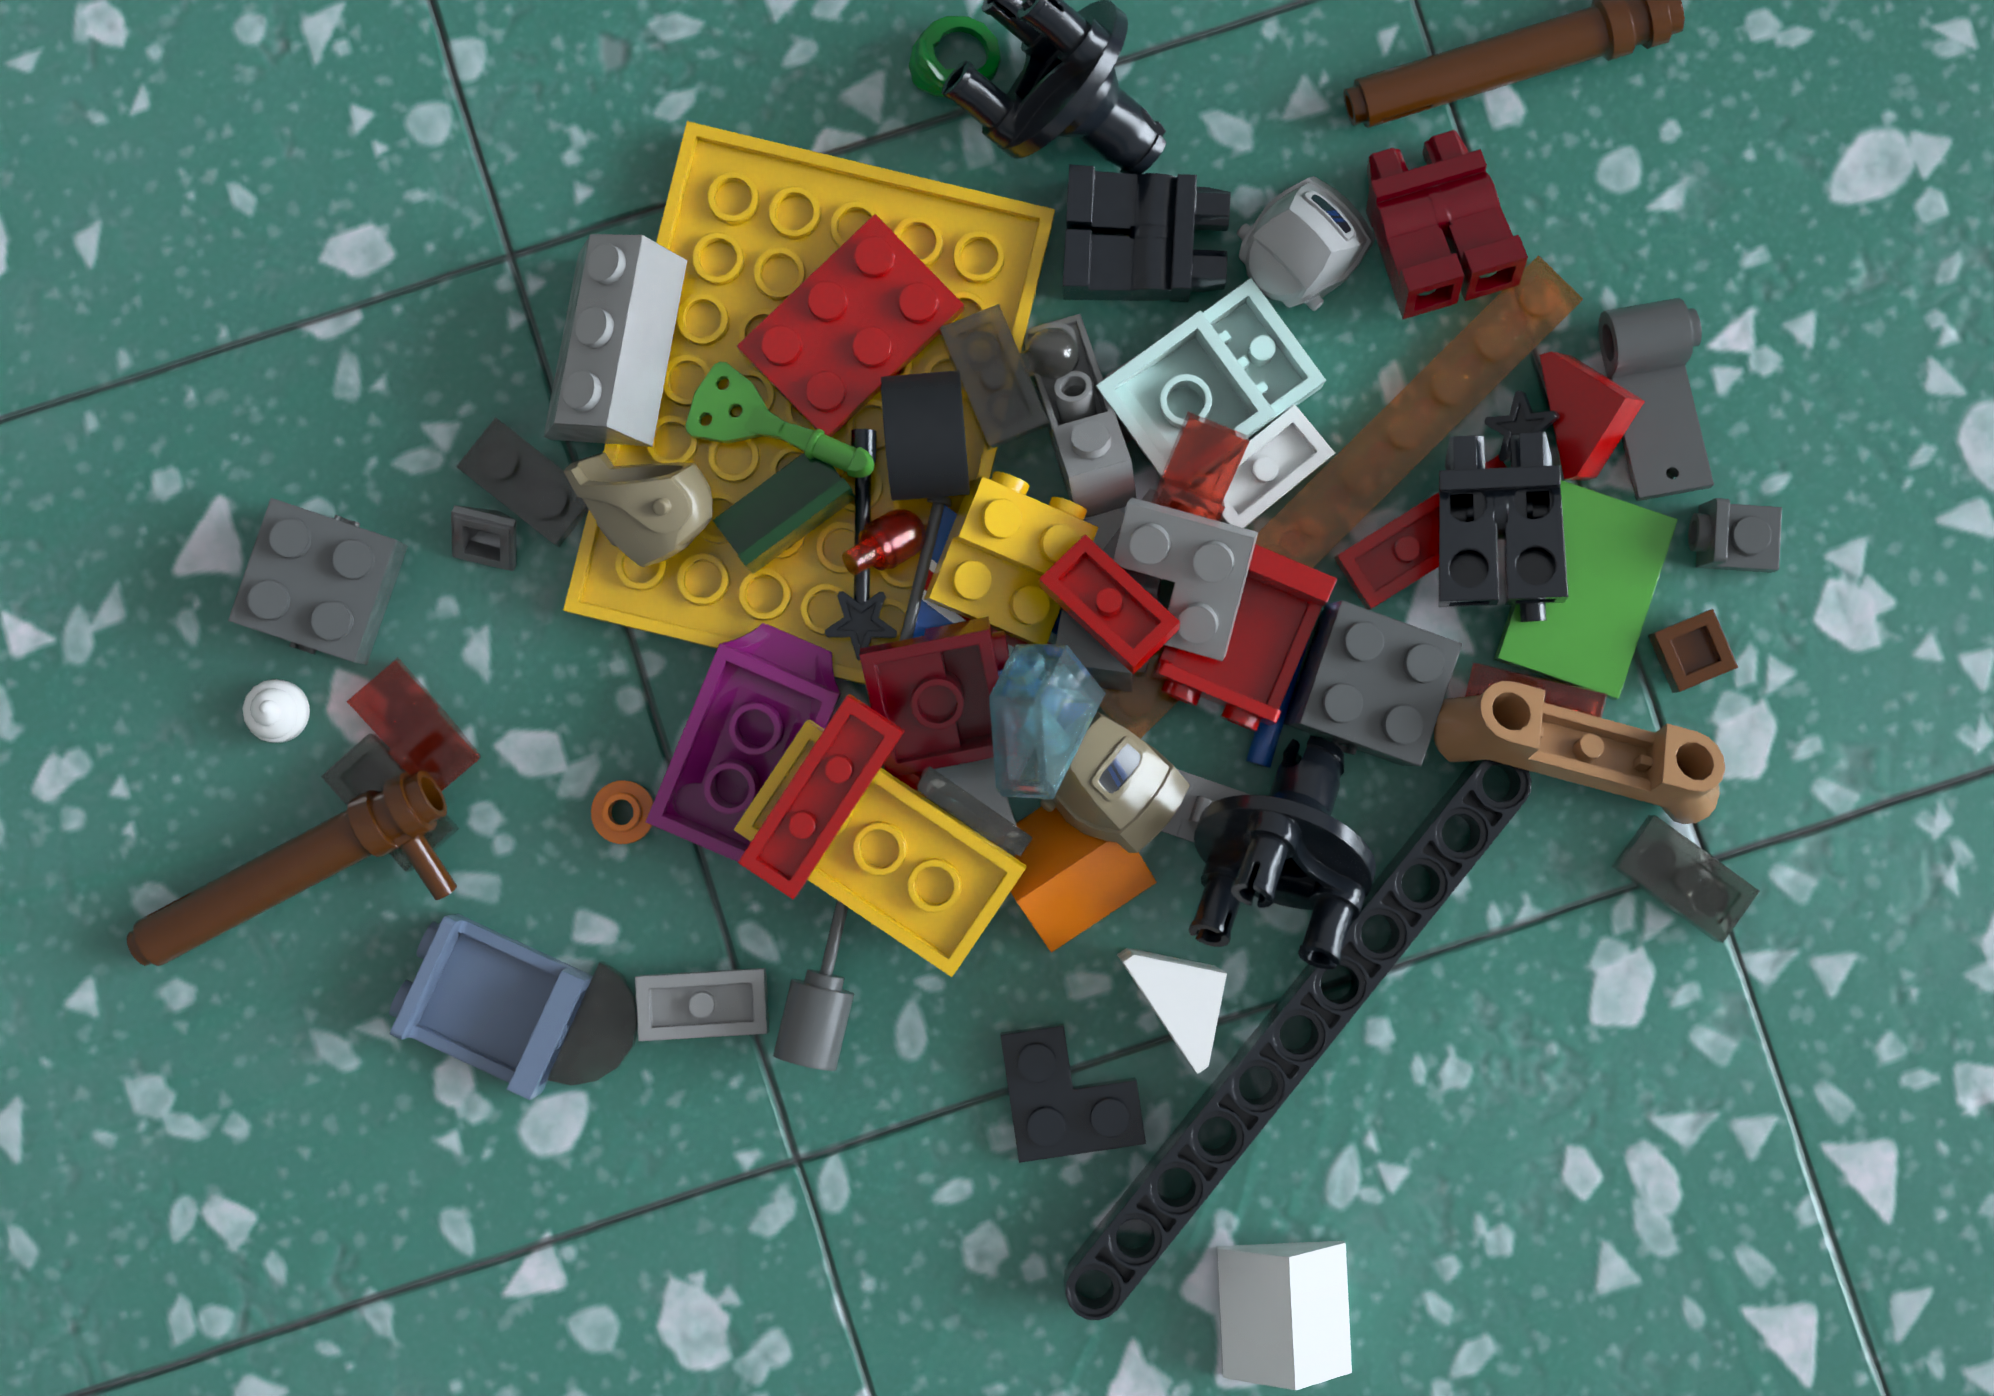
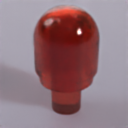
M894 509L886 512L865 525L858 536L859 544L843 552L842 560L845 567L853 575H857L871 566L881 571L897 567L915 556L922 549L926 538L924 524L915 513L906 509Z

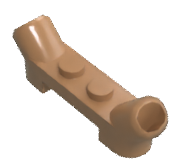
M1512 681L1494 683L1478 696L1446 698L1443 700L1434 727V741L1438 751L1449 762L1491 760L1661 806L1674 822L1681 824L1697 823L1709 817L1716 808L1720 794L1719 783L1723 780L1725 773L1724 756L1716 743L1708 736L1697 731L1668 723L1657 732L1647 731L1545 703V690Z

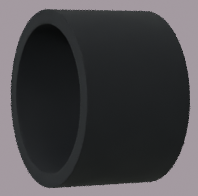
M960 370L881 377L885 448L892 501L970 495Z

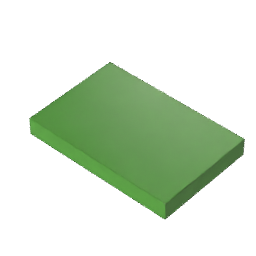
M1561 480L1560 488L1569 597L1565 603L1546 604V621L1520 622V605H1511L1494 660L1611 700H1617L1620 698L1678 519Z

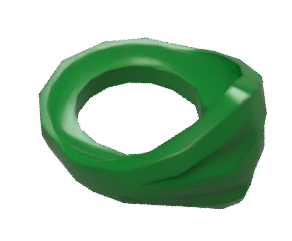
M946 16L932 22L922 32L912 47L909 70L913 84L918 89L934 97H945L941 93L942 87L954 68L945 69L936 58L934 48L938 46L942 37L952 32L971 34L981 42L986 52V62L977 71L990 81L993 80L1000 65L1001 56L997 38L984 23L966 16Z

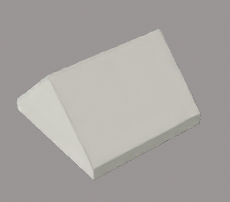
M1126 948L1118 953L1117 956L1194 1071L1198 1074L1209 1067L1227 973L1215 965L1132 948Z
M1344 1241L1216 1246L1223 1378L1299 1390L1352 1373L1346 1244Z

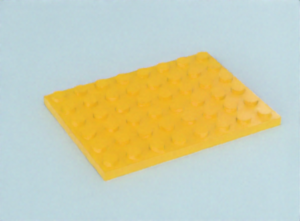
M687 121L656 241L659 245L686 259L687 265L653 447L605 443L603 453H606L614 466L677 462L695 463L711 488L713 498L712 519L684 550L659 563L641 567L618 547L610 543L598 527L594 516L588 510L563 611L715 649L718 648L720 643L740 638L753 631L762 623H765L831 651L835 678L866 685L861 661L856 658L851 638H828L825 635L827 628L844 617L837 597L838 592L844 591L854 599L855 499L753 574L740 560L737 552L713 522V519L804 452L784 440L764 436L729 444L693 438L687 432L685 425L694 393L714 364L727 362L755 385L771 413L785 422L815 430L738 350L737 345L860 227L876 214L964 304V311L897 375L960 370L969 483L971 480L982 476L990 479L1054 221L1055 209ZM721 380L718 388L720 390L728 388L729 380ZM881 390L832 436V438L851 446V430L873 429L877 431L876 464L871 473L870 598L878 592L885 593L886 599L879 618L897 631V637L872 638L870 646L900 640L932 503L927 502V498L892 501ZM739 406L731 410L732 417H738L742 413V408ZM704 416L701 420L702 426L709 425L712 421V416ZM834 467L841 478L846 480L855 495V478L848 476L847 472ZM964 495L949 496L952 506L948 508L957 514Z

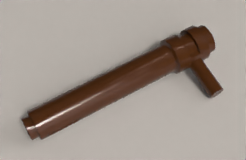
M1593 0L1591 7L1357 78L1354 80L1353 87L1346 88L1343 92L1348 117L1353 126L1363 123L1366 128H1370L1601 56L1608 61L1632 54L1635 46L1640 44L1649 49L1668 43L1671 35L1683 31L1685 17L1682 1Z
M418 771L413 775L408 772L401 773L387 780L383 785V791L369 790L355 797L347 804V810L139 919L134 924L133 930L127 935L128 948L135 960L144 966L150 964L156 966L164 965L371 855L383 857L398 848H401L434 899L440 900L451 894L457 888V884L424 835L435 829L437 820L446 816L447 805L445 798L435 780L425 771Z

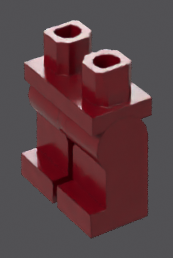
M1455 130L1434 135L1424 142L1422 154L1427 164L1425 166L1408 170L1401 150L1395 148L1373 153L1368 159L1369 195L1366 214L1371 227L1374 228L1376 240L1402 319L1457 304L1460 291L1464 301L1519 286L1528 259L1519 235L1513 236L1501 209L1495 185L1490 175L1486 172L1487 164L1481 149L1468 152ZM1496 272L1494 275H1492V276H1490V277H1484V278H1480V277H1479V276H1482V275H1486V274H1489V273ZM1431 290H1435L1429 295H1417Z

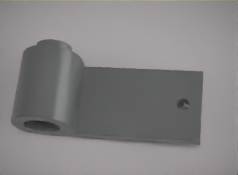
M1680 298L1603 311L1599 318L1598 333L1606 376L1645 401L1622 437L1636 501L1711 488L1714 482L1685 367L1691 358L1693 347L1699 346L1701 343L1702 329L1697 311L1694 308L1688 309Z

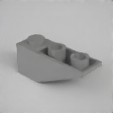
M1077 314L1028 328L1023 345L1069 500L1087 510L1085 518L1126 507L1127 502L1131 498L1137 499L1132 461L1116 414L1096 388V385L1103 381V377L1081 315Z

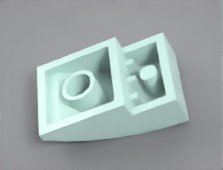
M1250 278L1203 313L1201 310L1097 384L1096 388L1112 407L1118 419L1172 491L1265 429L1294 404L1296 406L1320 390L1326 379L1252 278Z

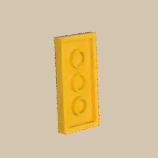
M810 719L804 723L734 828V831L749 841L753 840L823 733L824 729ZM881 768L808 878V881L950 977H953L1027 866Z

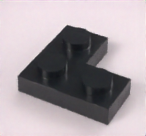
M1063 1024L1000 1033L1019 1163L1146 1144L1138 1086L1135 1077L1073 1086Z

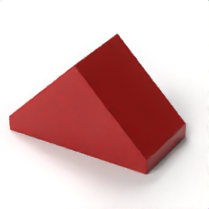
M1552 351L1539 354L1550 411H1556L1560 417L1553 423L1564 480L1586 481L1595 479L1645 401L1572 355Z

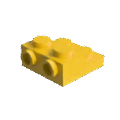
M994 471L991 479L982 476L970 481V495H964L924 600L971 620L989 616L991 628L1005 631V634L1035 647L1043 648L1047 645L1061 607L1040 588L1039 578L1085 534L1094 541L1099 527L1084 521L1087 510L1081 505L1054 496L1051 497L1047 505L1026 496L1030 486L1027 482L1013 475Z

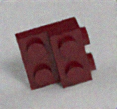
M989 616L925 629V635L860 648L859 656L871 708L905 730L884 763V768L887 772L897 777L1015 754L1013 732L1024 730L1023 717L1017 692L1005 694L1000 671L1012 669L1005 631L992 633Z

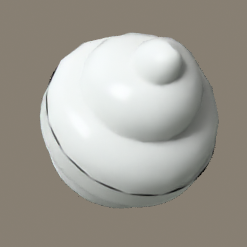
M279 679L263 681L254 686L245 697L242 707L244 721L250 732L257 738L271 743H284L296 738L306 727L310 714L309 703L304 692L297 685Z

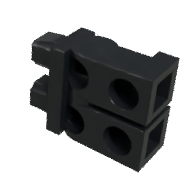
M1069 164L1063 300H1170V302H1189L1190 292H1209L1225 289L1227 251L1193 249L1194 230L1228 231L1231 192L1210 187H1196L1197 175L1178 174L1176 177L1160 173L1128 174L1095 171V166Z
M1545 432L1511 435V467L1485 469L1484 436H1452L1449 438L1445 470L1439 471L1438 607L1494 606L1498 604V540H1504L1505 605L1565 603L1569 597L1560 488V465L1552 466V455Z

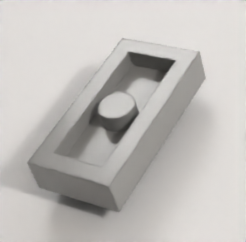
M766 968L651 974L635 977L638 1041L755 1035L770 1032Z

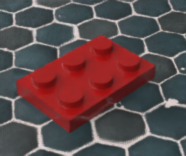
M874 214L737 345V348L815 430L822 429L825 435L832 437L881 390V377L896 376L964 311V304Z

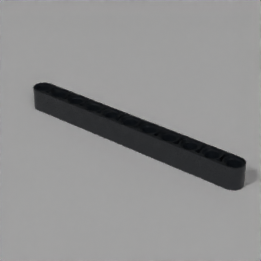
M1491 760L1473 761L1465 768L1374 881L1368 895L1364 899L1359 917L1350 922L1339 964L1345 966L1351 976V987L1348 993L1336 1000L1327 999L1320 987L1321 978L1327 969L1317 968L1308 964L1070 1259L1064 1272V1288L1068 1304L1077 1315L1088 1320H1101L1111 1316L1118 1310L1525 803L1531 792L1532 782L1528 770ZM1493 765L1502 768L1510 781L1506 796L1497 802L1485 794L1482 786L1485 772ZM1454 815L1462 817L1468 823L1470 829L1468 843L1458 851L1449 849L1442 837V827L1446 820ZM1418 864L1429 873L1431 883L1428 893L1422 899L1412 901L1403 892L1401 886L1402 877L1406 870ZM1382 915L1390 924L1391 937L1388 943L1381 949L1369 950L1363 944L1361 928L1371 916ZM1305 1016L1312 1028L1308 1043L1295 1050L1285 1048L1280 1040V1029L1283 1023L1290 1017ZM1255 1066L1267 1068L1272 1077L1269 1091L1263 1097L1257 1099H1247L1242 1096L1239 1090V1080L1242 1074ZM1222 1117L1230 1121L1232 1127L1231 1137L1228 1142L1216 1149L1202 1146L1198 1140L1201 1125L1210 1118ZM1182 1168L1188 1171L1192 1177L1188 1192L1176 1199L1162 1196L1157 1191L1160 1176L1169 1169ZM1131 1219H1141L1152 1228L1148 1242L1136 1249L1126 1248L1116 1240L1119 1227ZM1090 1270L1102 1271L1111 1279V1286L1107 1293L1096 1299L1086 1298L1075 1289L1078 1278Z

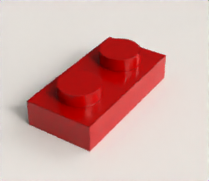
M1086 534L1039 578L1040 588L1133 675L1180 629V621Z

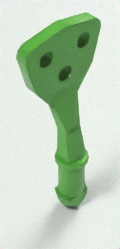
M727 362L714 364L694 393L685 425L687 432L693 438L729 444L764 436L784 440L805 452L806 458L821 460L847 472V475L850 477L864 478L869 476L874 470L875 464L872 456L862 447L855 448L825 435L822 429L811 430L785 422L771 413L755 385ZM723 379H728V388L720 390L718 388L719 382ZM736 406L741 407L742 413L738 417H732L731 410ZM706 415H711V423L707 426H702V418Z

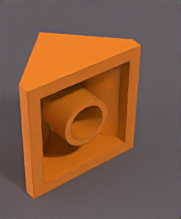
M1041 806L1017 822V830L996 836L990 840L1027 866L1010 892L1051 953L1157 883L1139 852L1128 853L1117 842L1105 841L1083 834L1068 824L1057 808L1052 812H1048Z

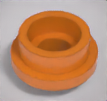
M625 780L609 783L596 794L592 802V823L596 831L604 839L612 843H634L645 837L653 826L646 823V819L654 800L651 794L638 783ZM620 800L628 801L633 807V817L624 825L618 824L612 817V808Z

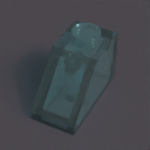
M1016 644L989 696L996 789L1003 797L1054 799L1106 694L1067 644Z

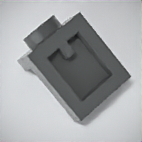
M1715 498L1699 505L1698 513H1694L1690 520L1688 531L1689 548L1691 551L1696 552V568L1767 573L1778 571L1782 507L1730 504L1729 499Z

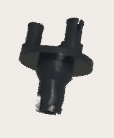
M984 0L982 11L987 15H991L1022 42L1021 49L1026 53L1023 70L1008 94H1005L977 71L972 63L966 60L960 63L948 76L941 93L946 98L948 97L982 124V133L1011 158L1027 157L1042 149L1057 136L1076 137L1081 139L1103 159L1121 169L1119 172L1143 174L1148 170L1164 150L1167 142L1162 136L1166 130L1159 121L1152 119L1146 109L1119 87L1114 64L1122 50L1127 35L1128 19L1126 14L1109 0L1096 1L1078 12L1064 0Z
M1310 735L1303 757L1298 754L1300 744L1297 740L1292 739L1283 752V760L1277 769L1269 796L1237 795L1226 797L1211 803L1201 813L1194 832V843L1197 852L1206 863L1201 876V884L1204 886V890L1194 920L1190 924L1189 933L1191 936L1197 935L1196 940L1205 945L1213 947L1227 946L1231 939V930L1240 903L1252 906L1254 896L1258 898L1257 906L1259 908L1269 907L1275 903L1291 908L1313 910L1303 943L1298 950L1299 957L1314 967L1334 969L1341 962V952L1350 922L1359 917L1364 899L1371 889L1376 872V863L1371 850L1362 838L1348 826L1331 816L1340 787V777L1344 773V753L1333 742L1322 737Z

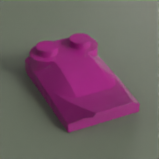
M762 623L753 631L740 638L720 643L650 809L646 823L738 862L751 841L734 831V828L804 723L810 719L825 729L830 722L841 695L834 677L832 652L765 623Z

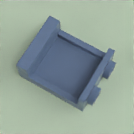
M460 914L444 916L440 924L433 921L424 933L417 949V957L424 960L414 981L406 980L399 988L391 1004L389 1015L395 1017L396 1020L391 1028L390 1035L401 1040L413 1038L508 1082L507 1090L528 1100L535 1098L543 1092L596 977Z

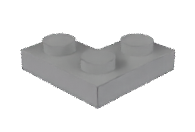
M1131 498L1127 502L1113 560L1122 568L1175 582L1168 611L1180 621V629L1164 645L1223 661L1227 654L1258 532Z

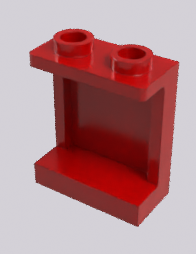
M1255 544L1227 654L1223 661L1165 645L1152 677L1164 681L1161 692L1176 700L1197 706L1200 697L1223 706L1224 709L1220 717L1240 727L1256 732L1260 722L1268 726L1276 724L1281 714L1280 706L1322 606L1328 603L1337 578Z

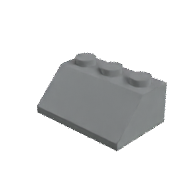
M589 235L577 258L543 437L550 440L653 447L687 265L686 259L643 235Z

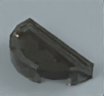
M930 766L925 768L915 783L916 791L928 797L930 801L1014 857L1016 854L1021 856L1033 838Z
M604 961L599 962L547 1079L549 1081L571 1086L597 1081L619 1067L635 1046L638 1034L635 996L627 985L624 975Z

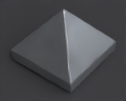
M454 505L451 511L452 557L514 571L516 567V520L498 510Z

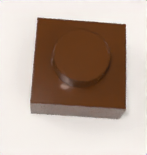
M1714 609L1701 612L1648 635L1672 693L1681 692L1738 668Z

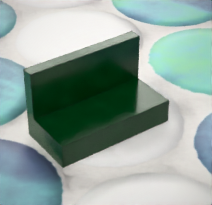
M804 452L713 519V522L737 552L743 564L754 574L853 501L855 495L846 480L841 478L832 465L816 458L808 459Z

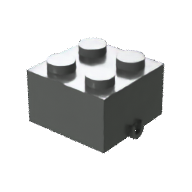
M271 498L228 621L291 641L290 647L314 655L316 650L351 662L367 665L408 546L396 539L360 528L359 522L351 521L335 515L333 519Z
M1343 600L1325 604L1284 724L1328 739L1337 745L1342 752L1355 755L1356 751L1359 750L1401 766H1421L1462 643Z

